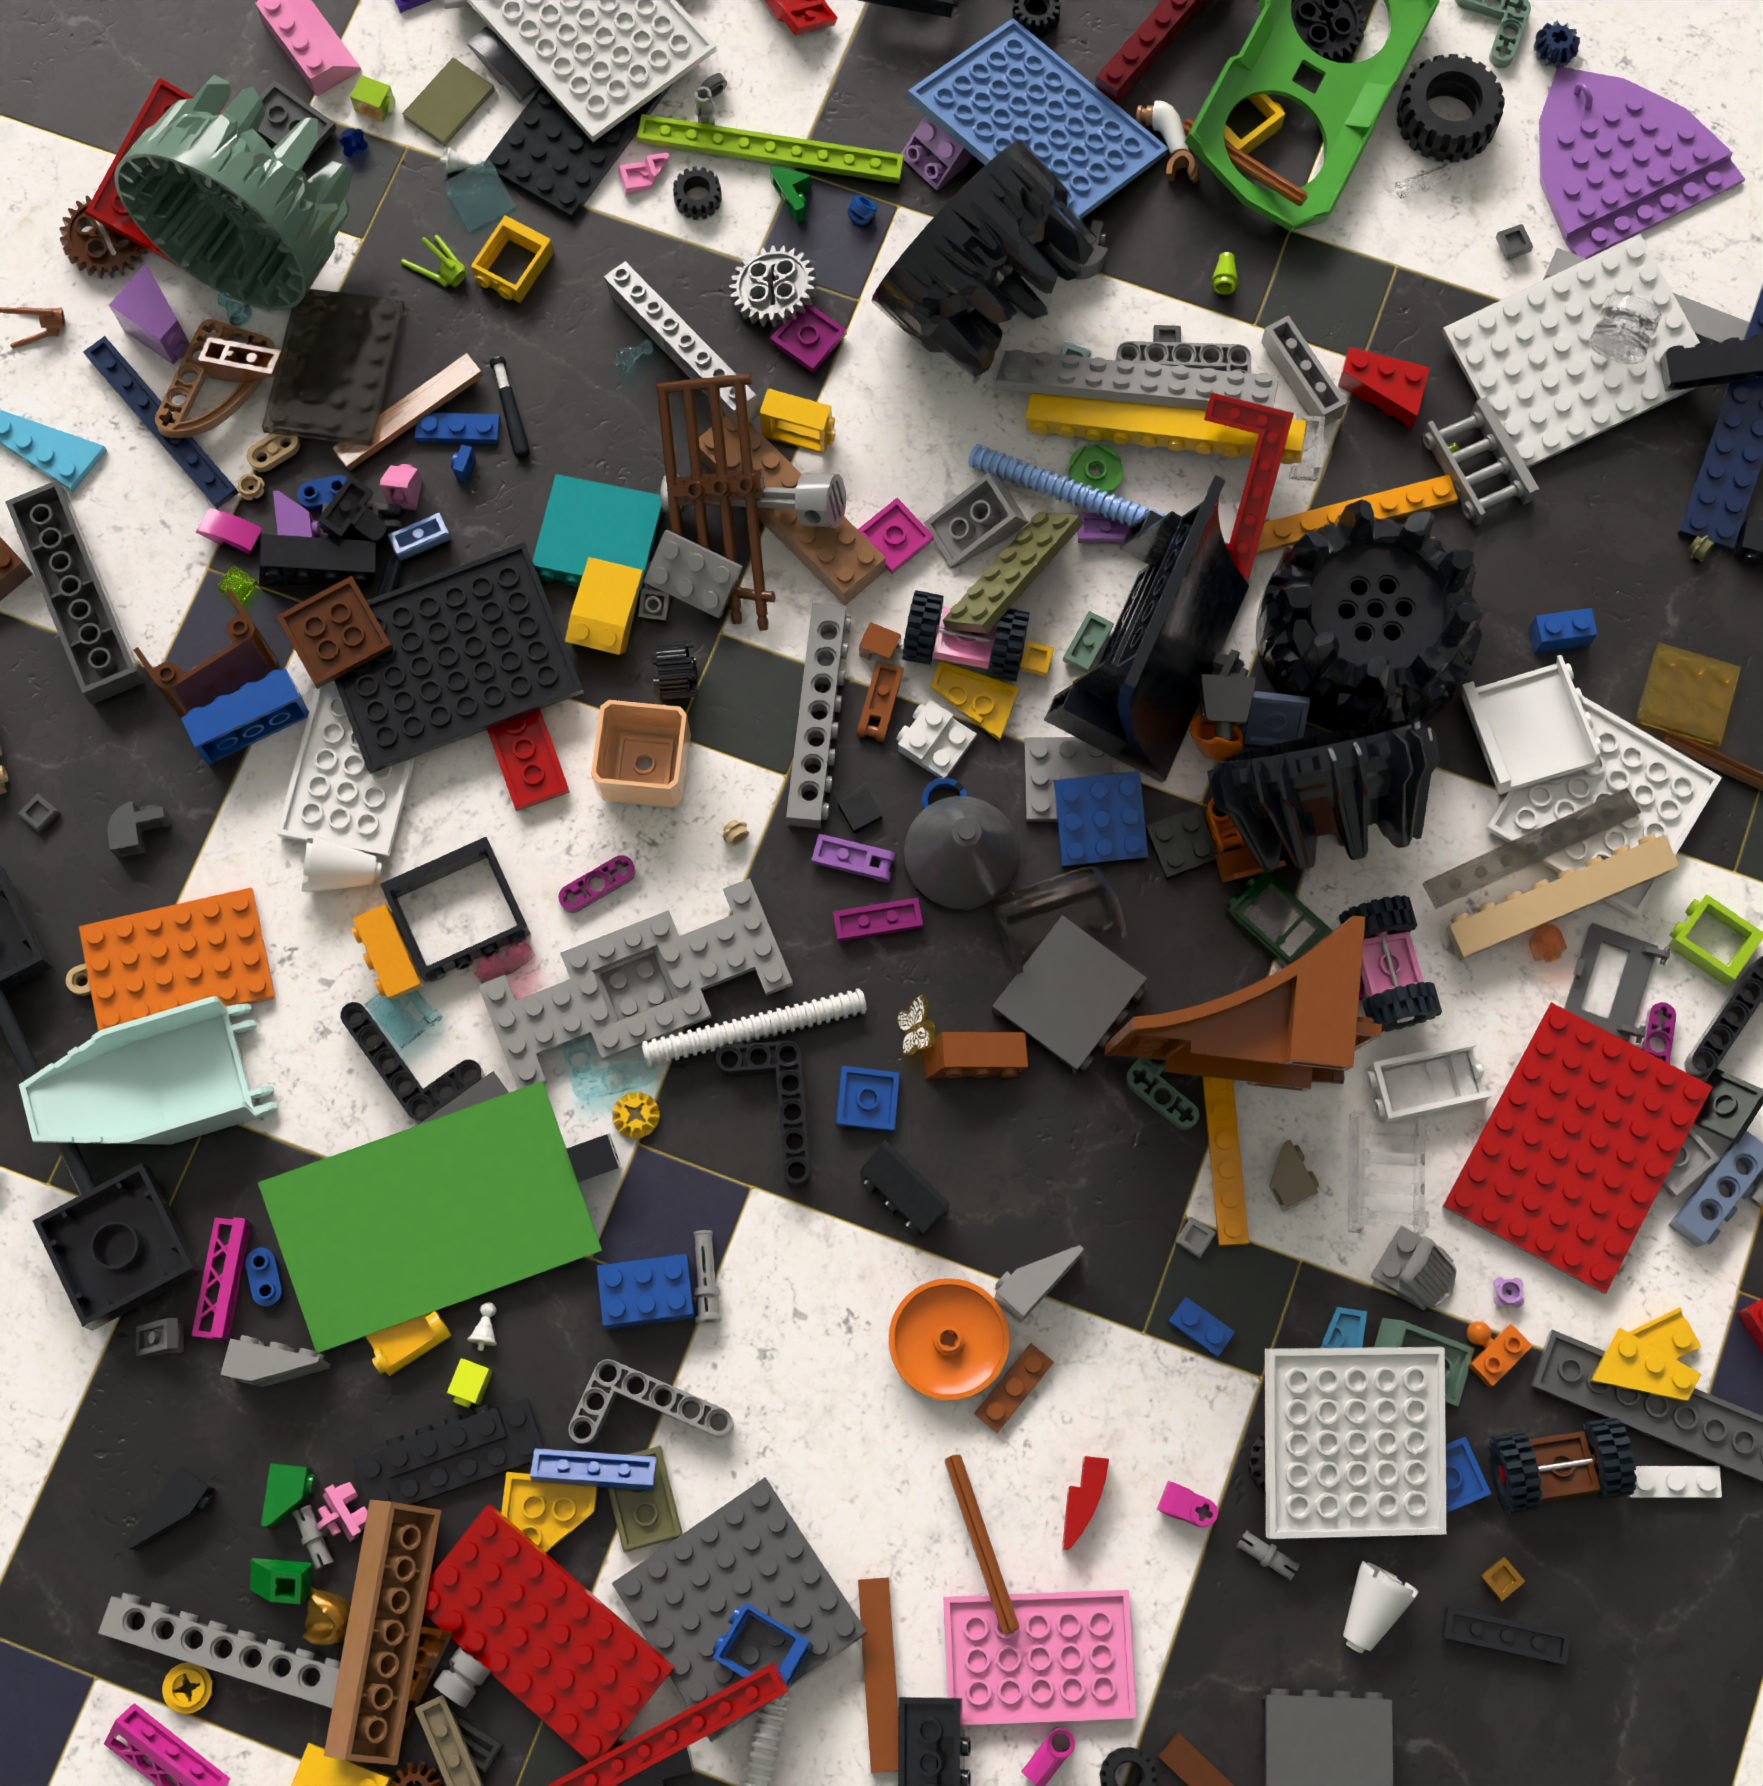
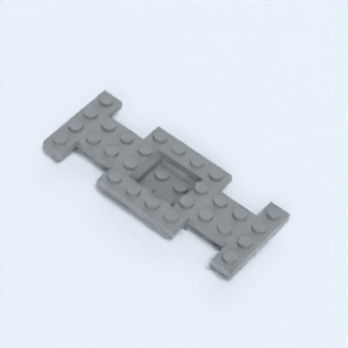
M750 878L723 889L733 915L679 936L668 910L560 953L569 974V980L524 998L515 999L506 975L478 985L517 1089L541 1081L544 1084L547 1083L537 1056L589 1035L593 1036L601 1059L604 1061L641 1046L643 1041L649 1043L654 1038L659 1039L662 1036L712 1018L702 991L753 970H756L766 996L792 986V979ZM648 951H654V953L641 957L639 959H636L634 961H631L609 971L603 972L601 974L599 973L600 970L616 965L618 963H621L623 961H626Z

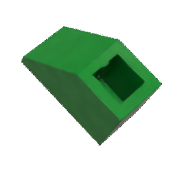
M252 1558L250 1590L269 1602L301 1604L309 1596L312 1586L313 1563Z

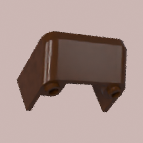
M231 589L225 592L239 612L237 616L228 622L226 627L227 635L232 644L185 674L173 662H163L153 668L138 647L133 650L180 719L194 708H203L213 703L217 697L230 695L239 691L240 687L244 684L258 682L264 679L268 673L279 670L278 659Z

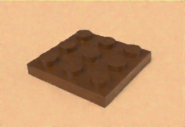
M352 576L276 616L317 689L393 649Z

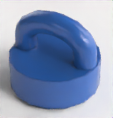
M855 195L847 209L850 219L858 225H867L877 211L876 205L862 195Z

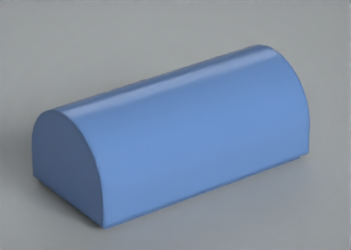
M440 513L388 534L400 561L451 540Z

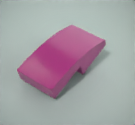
M208 508L196 533L219 545H222L224 541L249 554L262 528L232 514Z

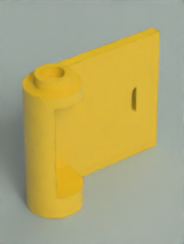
M436 1310L367 1335L366 1338L374 1349L376 1357L372 1359V1362L380 1374L386 1372L391 1376L452 1335Z

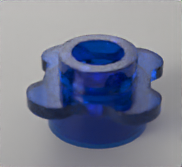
M349 128L341 134L339 143L344 147L343 153L345 156L351 157L353 154L364 151L368 147L367 141L363 138V130Z

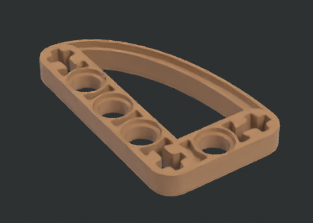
M214 319L201 322L155 415L158 432L169 438H188L205 433L233 415L249 399L263 380L262 378L242 381L217 407L198 418L185 421L207 377L205 369L198 360L193 358L195 352L203 349L207 340L206 333L216 330V334L212 333L210 337L228 341L234 337H241L245 340L244 344L252 342L255 346L275 349L273 341L266 336ZM187 373L197 375V379L193 382L188 383L182 380L183 376ZM177 395H183L187 398L186 402L182 405H175L171 401ZM171 412H173V423H169L167 426H164L163 422H168L171 417Z

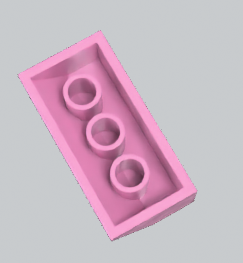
M258 0L255 2L261 21L316 96L321 95L361 71L360 65L312 0Z

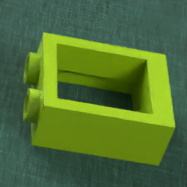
M1706 894L1700 901L1694 899L1688 906L1685 913L1689 916L1684 923L1679 921L1672 929L1669 936L1673 939L1668 947L1727 987L1736 979L1762 941L1763 932ZM1703 911H1706L1745 938L1727 965L1685 938Z

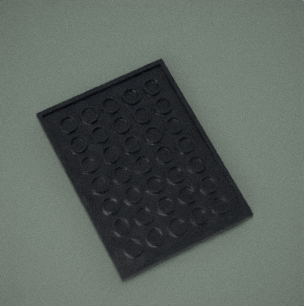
M525 542L367 600L369 607L393 649L334 680L369 774L584 693Z

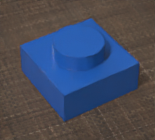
M461 444L459 452L455 453L452 457L451 469H453L458 481L468 482L476 460L472 447Z

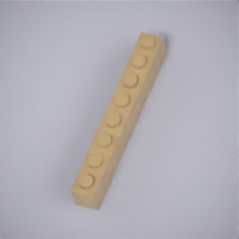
M1655 834L1648 835L1638 840L1639 845L1629 849L1628 845L1617 848L1611 852L1612 857L1602 860L1601 856L1584 863L1586 868L1575 871L1574 867L1559 873V879L1549 883L1547 879L1541 880L1531 885L1532 890L1522 894L1520 890L1506 895L1504 897L1505 902L1496 906L1493 901L1477 908L1479 913L1468 917L1467 913H1463L1452 918V924L1446 928V931L1460 961L1674 871L1680 865L1665 834L1657 838Z

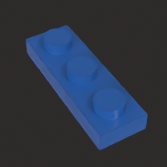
M431 413L423 417L416 424L415 439L416 442L499 444L500 416L499 414Z

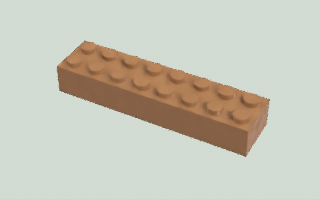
M725 415L723 417L728 472L742 471L738 427ZM749 422L754 470L762 469L765 487L796 488L802 474ZM711 427L699 437L701 462L715 474L717 472ZM757 508L758 519L845 606L886 571V557L845 517H843L841 524L837 528L803 527L799 524L794 509Z
M370 1500L324 1756L346 1761L389 1765L398 1764L441 1510L389 1501Z

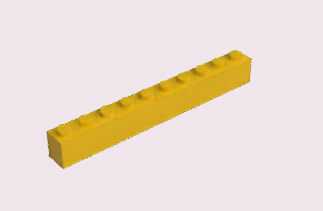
M1030 393L1025 417L1028 431L1038 435L1050 433L1058 434L1064 438L1076 436L1084 437L1090 441L1109 440L1120 445L1134 443L1146 448L1159 446L1168 447L1173 451L1193 450L1204 455L1218 453L1229 458H1236L1238 456L1252 458L1259 435L1205 421L1206 410L1038 393ZM1292 420L1281 463L1288 465L1302 463L1307 434V421Z

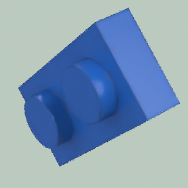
M1187 1297L1183 1299L1168 1321L1169 1324L1215 1357L1221 1354L1235 1331Z

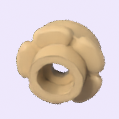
M245 474L240 478L237 490L242 494L243 499L251 501L253 498L258 499L263 495L265 483L262 478L254 474Z
M737 820L729 822L723 829L722 837L724 841H728L731 846L743 842L749 836V831L746 828L747 823L738 822Z

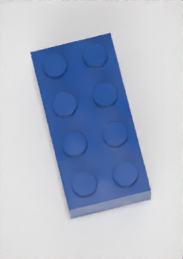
M285 668L268 673L264 679L258 682L246 683L240 687L239 691L230 695H221L213 703L203 708H194L186 716L182 717L181 720L195 749L207 765L306 719L309 710L298 687Z

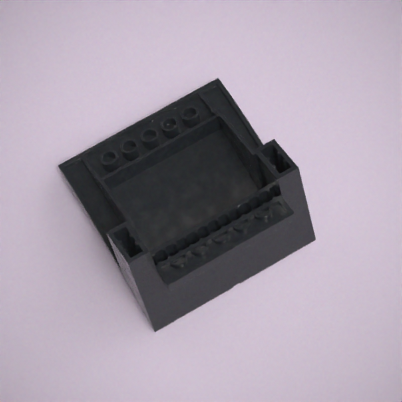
M1217 475L1213 478L1204 501L1185 515L1180 516L1171 511L1163 517L1150 510L1130 525L1120 550L1148 564V566L1138 572L1098 665L1074 680L1072 685L1056 694L1044 718V721L1161 783L1166 781L1189 728V723L1199 705L1197 678L1201 674H1212L1214 670L1213 660L1216 653H1221L1250 586L1235 565L1223 539L1219 523L1218 505L1219 496L1226 480Z

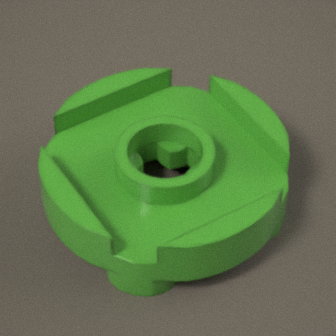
M1095 444V446L1088 447L1086 445L1082 446L1070 458L1068 466L1069 481L1074 479L1077 480V484L1082 482L1085 483V487L1090 485L1093 487V490L1098 488L1101 490V493L1106 491L1111 495L1120 486L1123 478L1121 458L1113 448L1105 444ZM1099 466L1101 468L1100 476L1091 475L1090 467L1095 469Z

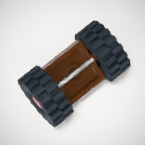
M1615 1417L1585 1422L1582 1426L1583 1431L1528 1439L1527 1434L1525 1435L1524 1432L1491 1437L1492 1439L1489 1441V1452L1491 1454L1489 1455V1462L1492 1468L1490 1469L1494 1478V1488L1497 1490L1496 1495L1500 1499V1505L1504 1508V1512L1513 1514L1538 1510L1542 1502L1597 1494V1497L1601 1500L1633 1495L1634 1490H1636L1635 1482H1637V1476L1634 1472L1636 1464L1633 1462L1634 1453L1630 1448V1439L1626 1436L1627 1431L1625 1427H1622L1621 1420Z

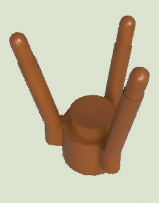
M0 307V313L39 315L41 328L47 329V331L11 343V348L23 346L46 337L58 336V330L65 329V315L62 307L45 309Z

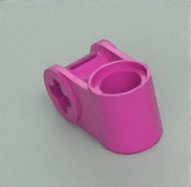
M1167 1481L1156 1509L1168 1516L1184 1520L1202 1528L1213 1524L1218 1516L1217 1506L1210 1499L1193 1493L1192 1490L1171 1481ZM1203 1505H1207L1208 1512L1212 1514L1211 1518H1205L1203 1521L1198 1520L1199 1514L1195 1512V1509H1201Z

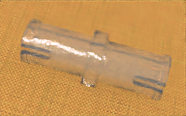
M1443 163L1427 171L1422 169L1417 171L1416 175L1395 182V189L1407 187L1398 191L1397 195L1402 199L1421 190L1423 192L1428 191L1431 186L1450 180L1452 178L1451 172L1440 175V173L1450 170L1448 164Z

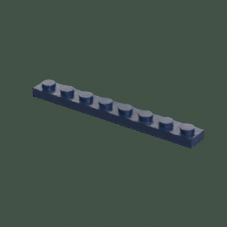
M106 336L83 351L86 358L216 509L239 493L192 437L169 438L158 432L155 415L162 401ZM172 413L169 421L163 422L164 426L173 423Z

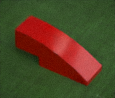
M1083 1457L1080 1487L1069 1486L1067 1491L1062 1550H1069L1074 1545L1091 1520L1102 1495L1109 1459Z

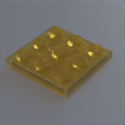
M1658 642L1655 647L1635 722L1668 732L1673 731L1684 737L1718 747L1722 743L1741 667Z

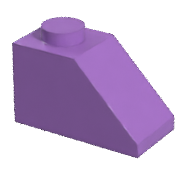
M273 491L278 535L321 538L320 527L317 526V521H313L309 511L280 491Z

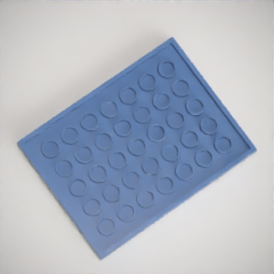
M1014 18L909 89L906 96L912 104L984 165L1010 144L1022 139L1067 188L1069 206L1081 219L1163 158L1168 151V147Z

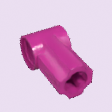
M1057 1727L1051 1730L1021 1772L1036 1786H1046L1065 1759L1073 1752L1075 1748L1073 1734L1064 1727ZM1057 1734H1065L1070 1740L1069 1747L1064 1751H1057L1052 1746V1739Z

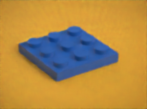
M1140 771L1053 780L1062 866L1148 857Z

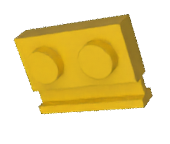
M1681 1307L1629 1332L1674 1359H1678L1702 1347L1688 1320H1685Z

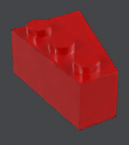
M1349 347L1338 386L1366 403L1369 401L1382 409V413L1387 416H1394L1404 422L1405 427L1412 430L1419 412L1430 367Z

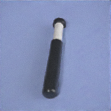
M496 356L490 360L489 364L496 374L499 386L498 393L511 446L517 458H525L530 454V447L513 389L510 387L505 371L506 360L502 356Z

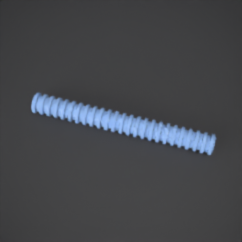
M981 444L974 446L969 456L968 463L971 468L976 466L979 471L984 469L985 473L992 472L996 477L1000 475V478L1003 480L1008 478V481L1011 483L1016 481V484L1019 486L1024 484V487L1027 489L1032 487V491L1037 492L1040 490V494L1048 493V497L1056 496V500L1059 501L1064 499V503L1072 502V506L1080 505V509L1088 508V512L1096 511V515L1104 514V518L1112 517V521L1120 520V524L1128 523V527L1149 512V507L1147 506L1141 508L1139 503L1133 505L1131 500L1125 502V498L1120 497L1117 499V496L1114 494L1109 496V493L1106 491L1101 493V490L1098 488L1093 490V487L1090 485L1085 487V483L1080 482L1077 484V480L1072 479L1069 481V477L1064 476L1061 478V474L1056 473L1053 475V471L1048 470L1045 472V468L1040 467L1037 469V465L1032 464L1029 466V462L1026 461L1021 463V459L1017 458L1014 460L1013 456L1009 455L1006 457L1005 453L1001 452L998 454L997 450L990 451L989 447L982 448ZM1160 512L1159 515L1164 517L1165 513Z

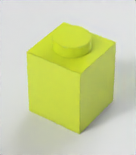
M461 1358L447 1391L448 1394L454 1396L452 1402L470 1408L471 1403L480 1406L493 1371Z

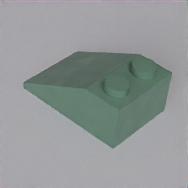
M1382 1318L1374 1347L1445 1348V1403L1459 1407L1469 1370L1468 1365L1471 1363L1475 1348L1402 1320Z

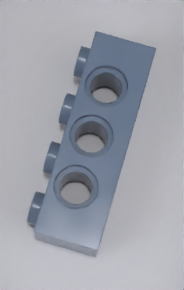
M1747 1130L1738 1144L1732 1142L1668 1225L1696 1247L1705 1243L1710 1245L1721 1232L1717 1229L1723 1220L1728 1222L1737 1212L1738 1208L1734 1205L1740 1198L1746 1199L1753 1191L1755 1185L1752 1182L1757 1175L1763 1176V1143ZM1737 1161L1746 1166V1175L1737 1171ZM1719 1184H1723L1729 1189L1728 1198L1720 1194L1718 1190ZM1702 1206L1710 1209L1712 1213L1711 1220H1707L1702 1216Z

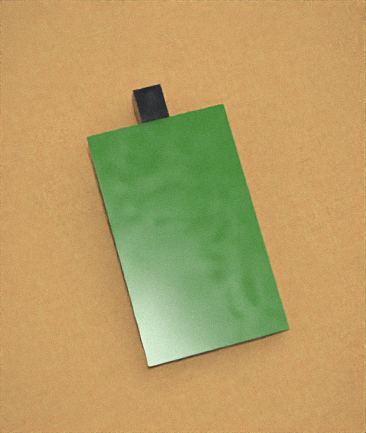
M543 1081L260 1181L258 1185L314 1348L320 1353L602 1251L578 1182L622 1166L610 1133L566 1148Z

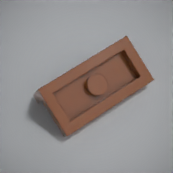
M1248 846L1215 855L1222 883L1264 872ZM1285 860L1279 861L1277 868L1287 866Z

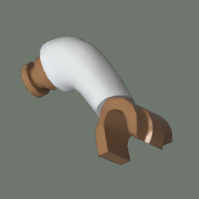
M1157 100L1154 106L1148 105L1146 109H1144L1143 105H1138L1136 121L1143 125V122H1146L1147 126H1153V130L1159 131L1168 146L1171 155L1166 168L1168 181H1175V174L1178 169L1188 168L1187 174L1193 184L1198 182L1200 175L1199 167L1193 155L1189 152L1188 146L1184 143L1186 139L1180 116L1173 106L1165 101Z

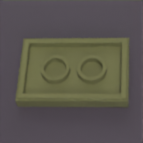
M453 57L402 114L404 119L445 147L492 95L495 88L493 84Z
M661 1446L628 1454L656 1457L657 1465L653 1491L608 1487L624 1553L672 1540L683 1534Z

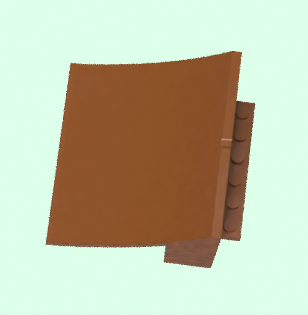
M1350 917L1306 951L1295 962L1237 992L1182 1010L1133 1017L1104 1045L1103 1057L1123 1055L1165 1060L1164 1072L1247 1081V1085L1305 1092L1311 1089L1313 1067L1346 1071L1353 1068L1355 1050L1380 1038L1382 1024L1373 1023V1018L1357 1017L1365 917Z

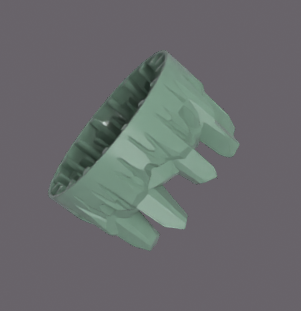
M213 75L193 99L177 101L155 125L143 132L116 167L115 185L117 193L128 214L147 238L169 259L202 283L230 298L255 307L271 310L293 308L302 301L335 250L334 238L349 214L350 206L344 198L350 189L353 168L331 161L307 180L306 173L301 169L318 142V119H302L271 149L266 141L257 133L266 112L255 88L252 86L242 90L226 110L218 115L230 97L231 84L229 81Z

